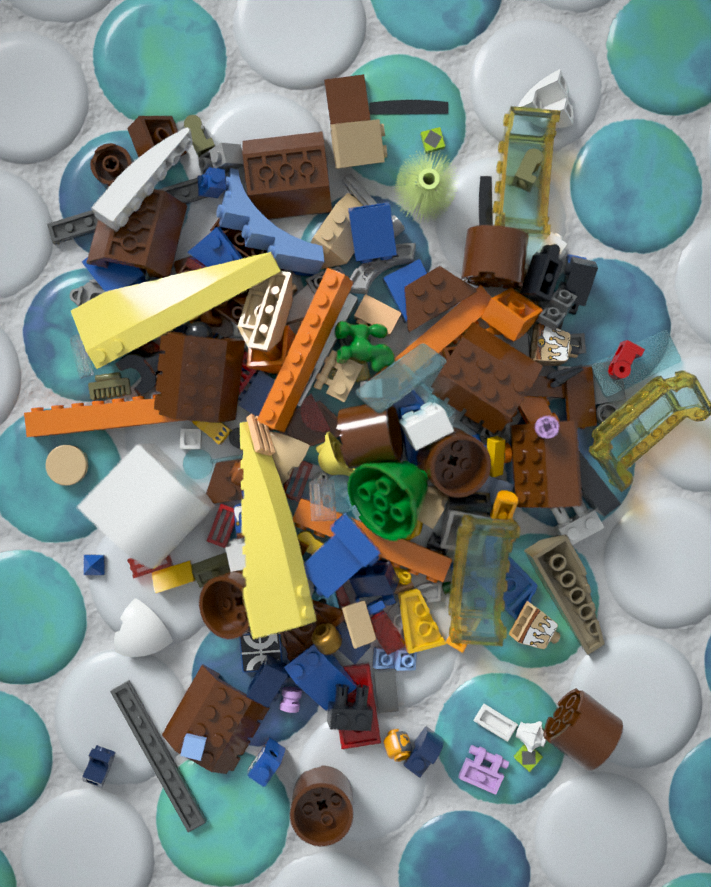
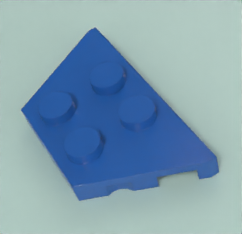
M510 556L468 571L515 620H517L527 601L532 602L531 598L538 586Z

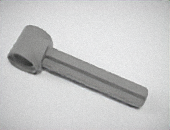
M348 174L343 178L342 182L363 206L377 204L352 174ZM393 215L394 237L396 238L405 230V227Z

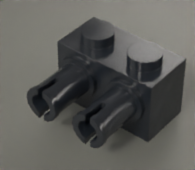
M336 684L335 702H328L327 723L330 730L371 731L373 710L369 703H367L369 686L363 685L361 687V685H356L355 702H347L349 685L342 684L341 687V684Z

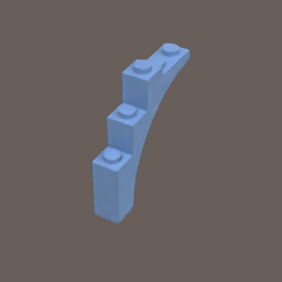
M230 168L228 176H225L226 191L222 204L217 207L216 215L220 219V227L241 230L242 237L245 238V247L266 250L267 253L271 252L280 269L309 274L319 273L324 264L323 247L296 238L265 218L247 196L240 181L239 171Z

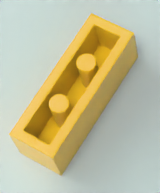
M499 436L487 438V450L491 458L489 475L491 477L503 475L505 439Z

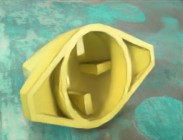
M329 431L325 435V442L316 447L319 453V466L330 475L350 476L355 469L347 467L340 449L342 444Z

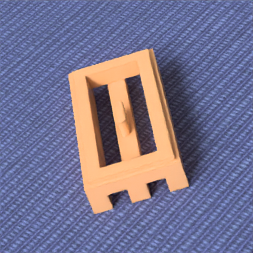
M250 414L246 419L255 452L268 456L273 455L275 449L268 426L257 421L259 416L254 417L253 414Z

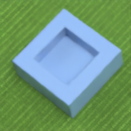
M186 733L180 756L201 761L207 738Z

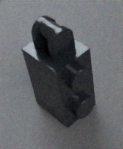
M544 245L540 255L532 256L520 291L521 295L533 301L551 300L563 262L558 259L560 254L559 245Z
M572 256L570 263H566L564 282L561 281L559 287L578 296L568 314L576 315L579 305H586L598 270L595 261Z

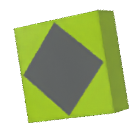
M440 127L420 133L425 154L427 150L430 153L445 149Z
M524 744L514 755V758L530 772L543 756L536 749L532 753L528 752Z

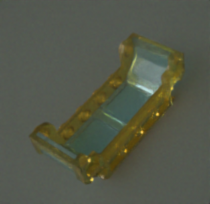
M511 106L508 113L504 114V133L502 141H499L498 153L501 154L500 161H497L496 173H499V181L495 182L494 193H497V201H494L493 213L496 214L494 225L516 228L526 232L529 236L537 237V239H547L550 235L551 224H548V204L553 145L557 131H555L556 122L560 121L561 110ZM535 148L541 151L543 159L539 169L533 173V176L537 178L529 193L513 186L512 182L526 152L529 149Z
M684 370L675 372L674 377L663 379L662 376L654 377L593 430L592 437L594 443L593 446L589 447V453L597 460L609 478V483L623 492L634 480L633 475L627 469L685 418L695 422L706 420L711 415V402L697 377Z
M463 515L462 526H459L457 529L448 615H451L449 636L452 643L503 646V639L507 637V627L503 625L500 618L501 612H504L505 609L503 595L507 591L506 573H509L510 570L508 556L512 552V542H515L516 538L520 536V526L512 518L502 520Z

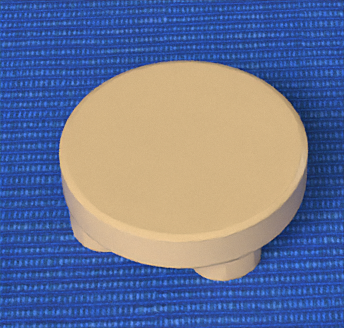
M73 445L56 447L49 453L46 459L48 476L55 483L65 486L81 482L88 470L87 454Z

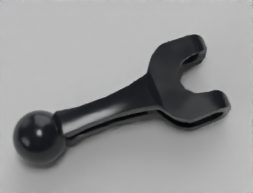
M201 321L190 324L186 330L187 336L213 338L211 327ZM134 349L115 364L120 371L132 368L140 373L141 382L134 388L138 396L145 394L155 387L157 382L156 376L161 373V371H158L159 354H165V351L160 350L149 353L142 349Z

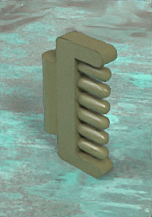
M120 372L95 375L96 382L88 384L91 400L100 399L101 397L105 398L106 396L110 398V396L115 397L121 394L123 396L125 394L131 395L132 393L130 379L121 378Z

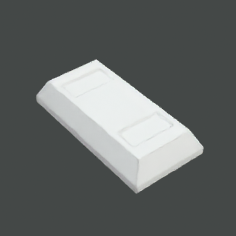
M486 704L482 705L473 720L507 742L518 726L517 723Z

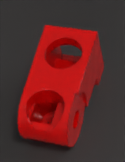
M629 340L621 342L608 367V375L614 380L626 378L631 372L630 366L633 360L642 357L645 349Z

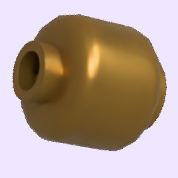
M326 623L320 624L315 628L312 634V642L320 653L329 655L340 648L342 637L335 626Z

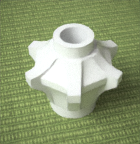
M541 721L526 724L520 723L516 738H519L526 745L528 752L532 753L535 748L544 747L547 741L543 737L544 731Z

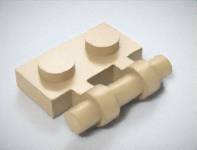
M332 350L329 357L326 356L324 360L325 365L321 372L317 374L315 378L317 380L313 387L321 390L323 385L326 384L329 386L326 394L345 403L363 365L351 359L343 364L337 363V352ZM332 367L338 370L333 380L327 378Z

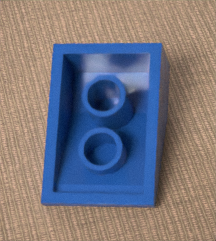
M314 644L284 667L294 682L325 711L328 710L329 701L335 702L336 684H341V687L342 684L349 685L348 694L356 689V684L333 654L324 655L320 653Z

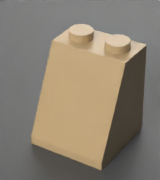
M380 119L332 124L330 126L335 169L385 162L384 158H387V147L382 144L385 129L384 124H380Z

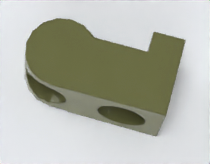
M189 115L186 117L184 127L191 130L192 145L197 156L200 157L214 148L215 144L212 137L206 140L204 126L198 116Z
M533 148L526 152L514 176L513 186L529 193L531 192L537 178L533 176V173L539 169L543 159V154L540 150Z

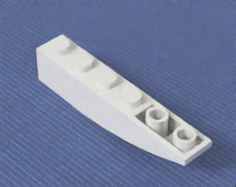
M186 127L166 138L134 161L94 204L92 210L95 217L116 232L120 227H123L133 211H137L140 208L144 198L153 192L155 185L165 178L171 166L177 164L181 154L191 147V130Z
M350 293L348 294L300 397L298 406L301 407L316 380L317 374L320 373L325 364L326 356H329L337 341L334 334L336 324L340 321L347 322L358 301V297Z

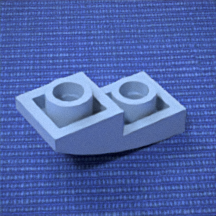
M374 647L372 667L375 669H395L397 671L416 670L417 652L409 654L406 648Z

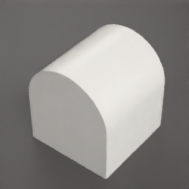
M137 444L77 508L126 554L142 565L155 569L214 508V504L202 488L156 444Z

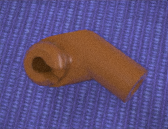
M211 310L198 315L200 321L208 325L220 326L221 317L212 315Z

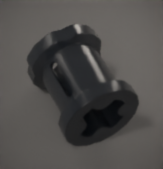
M432 532L426 548L440 551L444 556H446L449 550L440 547L441 537L436 535V532Z

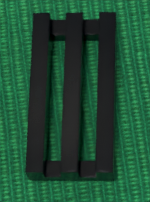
M475 492L465 497H452L448 495L449 510L491 511L490 493Z

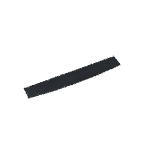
M433 100L369 103L370 115L448 114V102Z
M480 176L479 225H493L492 176Z

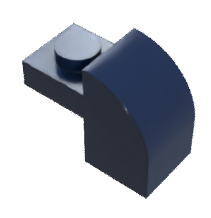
M425 726L414 741L415 748L403 763L404 767L419 778H421L431 763H435L444 744L442 737L427 726Z
M96 745L95 749L92 748L89 754V763L82 776L83 782L102 788L116 752Z

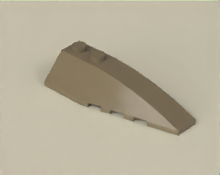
M567 535L542 539L525 549L524 552L542 584L586 654L589 655L603 646L605 643L599 621L596 617L595 604L592 602L591 589L586 578V569Z

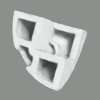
M561 70L550 74L537 83L518 106L519 111L532 123L546 128H564L573 125V106L568 101L567 94L569 89Z
M135 598L120 618L123 624L120 631L115 632L114 648L115 652L120 655L141 657L164 649L173 640L158 616Z

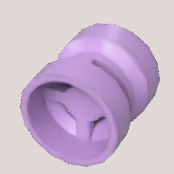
M542 417L535 423L536 433L543 438L555 436L559 429L558 422L553 417Z
M290 686L283 687V700L280 702L279 709L290 713L299 712V699L302 696V690Z

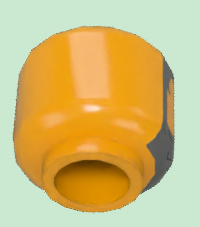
M399 729L389 731L388 736L383 741L387 756L395 762L406 760L413 750L407 732L399 731Z

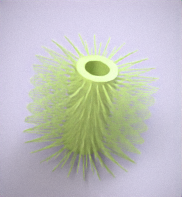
M428 150L424 162L422 156L419 164L413 160L414 163H417L414 168H411L408 163H406L408 167L404 165L403 170L398 173L400 174L397 178L399 180L397 181L398 184H395L399 185L396 186L399 189H394L400 190L397 192L405 191L399 194H403L401 196L405 198L403 201L404 205L408 202L409 207H414L408 210H412L411 215L419 203L418 217L420 211L422 215L420 223L423 215L425 221L428 209L427 220L429 215H431V209H433L434 213L435 209L438 211V209L440 210L444 206L447 207L446 205L450 207L449 203L451 204V199L455 197L453 196L455 195L453 193L455 192L454 187H457L453 184H460L454 183L456 181L447 182L453 180L449 178L455 176H451L453 174L447 175L448 169L445 170V173L443 172L442 167L445 164L440 163L441 159L435 169L434 167L432 169L434 157L432 163L430 161L432 153L427 164ZM401 177H402V181H401V182H403L404 180H406V181H405L404 183H402V184H400V179H401Z

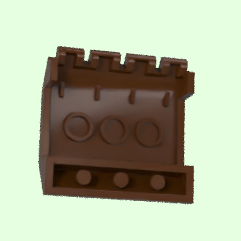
M472 322L431 387L434 390L431 394L442 401L446 397L449 398L448 405L459 412L466 409L465 415L478 424L482 419L485 421L482 426L492 433H495L497 430L501 432L534 384L543 366Z
M172 331L167 332V335H161L160 350L165 351V354H159L158 371H162L163 374H157L156 391L161 392V395H155L154 409L159 410V415L176 420L211 423L236 420L245 340L226 337L224 339L187 336L181 332Z
M577 421L558 422V432L550 438L540 437L535 431V423L510 425L514 494L519 501L517 507L557 508L582 506Z
M202 664L163 731L162 736L174 751L181 754L186 733L207 738L201 761L188 759L210 772L227 774L228 771H234L240 761V757L237 755L243 756L251 742L248 737L253 738L261 723L257 720L263 721L270 708L248 698L247 694L220 680L218 672Z

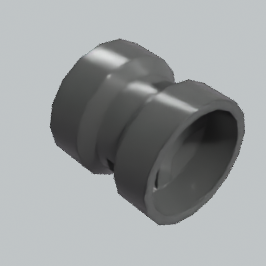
M602 404L596 407L597 423L611 424L617 420L619 414L618 409L614 405Z

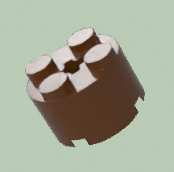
M106 143L94 151L95 154L90 161V168L95 178L108 189L134 160L123 147L113 143Z

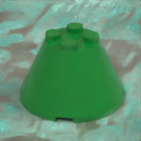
M408 461L363 464L351 473L348 480V495L351 505L356 506L360 513L358 518L377 536L389 541L406 539L416 528L428 491V475L424 470H420Z

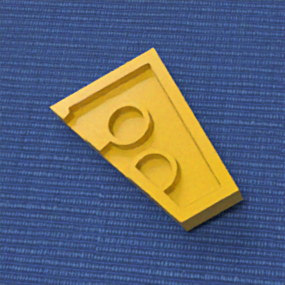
M413 589L398 593L406 651L411 654L446 645L420 590Z

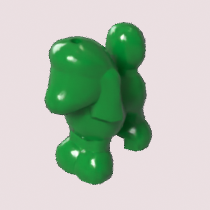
M340 321L336 324L334 333L336 339L346 338L348 335L353 338L350 346H342L341 350H337V363L343 364L350 358H355L360 361L371 362V367L376 372L381 371L383 367L393 366L395 355L391 348L385 344L374 346L368 341L369 335L375 338H385L388 334L386 326L382 324H373L371 326L365 324L352 325L345 321Z

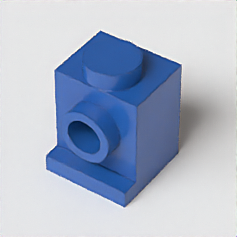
M209 167L204 174L197 176L198 196L219 198L226 189L225 169Z

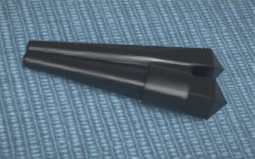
M582 365L547 374L548 379H554V382L550 383V387L555 388L566 383L568 379L583 371Z

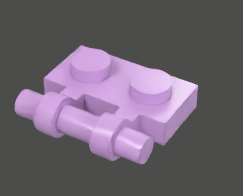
M471 745L469 753L475 755L474 761L469 758L465 759L458 777L465 782L496 795L504 778L503 773L498 772L499 767L507 769L509 761L503 759L499 754L493 755L487 752L483 747L479 746L478 748ZM483 759L492 763L490 768L481 764Z

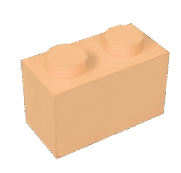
M365 294L354 315V319L357 320V324H365L367 326L382 324L386 326L388 330L387 336L389 337L401 316V312Z

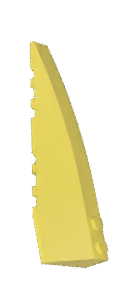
M268 252L106 291L71 310L84 348L96 369L264 281L281 270L272 253Z
M248 422L240 423V449L243 451L241 469H243L244 480L241 481V490H244V499L241 500L242 535L245 536V545L242 548L246 560V567L243 568V577H246V588H243L252 637L255 639L315 622L316 617L298 537L272 455L268 456L255 452Z

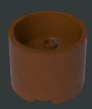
M479 225L468 228L461 279H464L470 285L478 287L482 285L484 288H489V286L502 287V285L503 289L521 288L524 280L529 235L522 230L506 226Z
M391 400L339 410L337 430L341 431L342 445H340V449L349 469H356L363 464L401 462L403 457L402 431L396 408Z
M452 427L453 432L420 448L418 455H416L418 468L427 473L428 481L441 492L452 497H465L475 493L484 485L490 474L491 458L487 448L481 441L459 428Z
M243 570L228 572L209 580L200 593L199 609L201 617L207 628L213 634L223 639H236L251 631L243 588H246V577H243Z
M575 688L557 703L559 707L554 712L553 718L548 717L543 737L583 769L591 771L602 765L615 750L622 735L623 722L585 691H579Z
M321 766L305 771L294 785L290 821L293 830L304 842L314 846L333 845L343 839L351 828L353 822L352 788L348 778L334 767Z

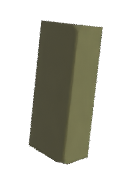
M226 552L192 565V573L200 588L204 587L209 580L231 572Z

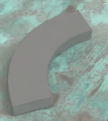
M416 243L397 244V255H393L392 259L380 260V258H374L372 262L363 263L358 269L356 268L350 278L354 283L349 293L368 294L372 282L382 272L397 265L413 263Z
M437 581V583L426 582L414 587V589L420 590L426 604L442 602L441 581ZM399 598L391 606L385 617L381 631V642H401L403 624Z

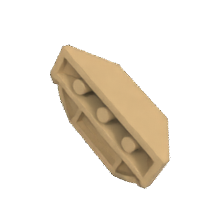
M349 193L334 206L311 243L323 247L324 264L320 270L345 265L355 253L348 208L363 205Z
M280 271L249 289L238 324V329L249 348L269 351L281 340L292 305L291 273Z

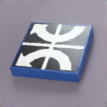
M250 631L239 637L243 673L257 672L267 655L283 662L281 635L279 633L253 639Z

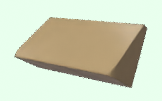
M365 601L352 603L342 608L354 648L376 640Z

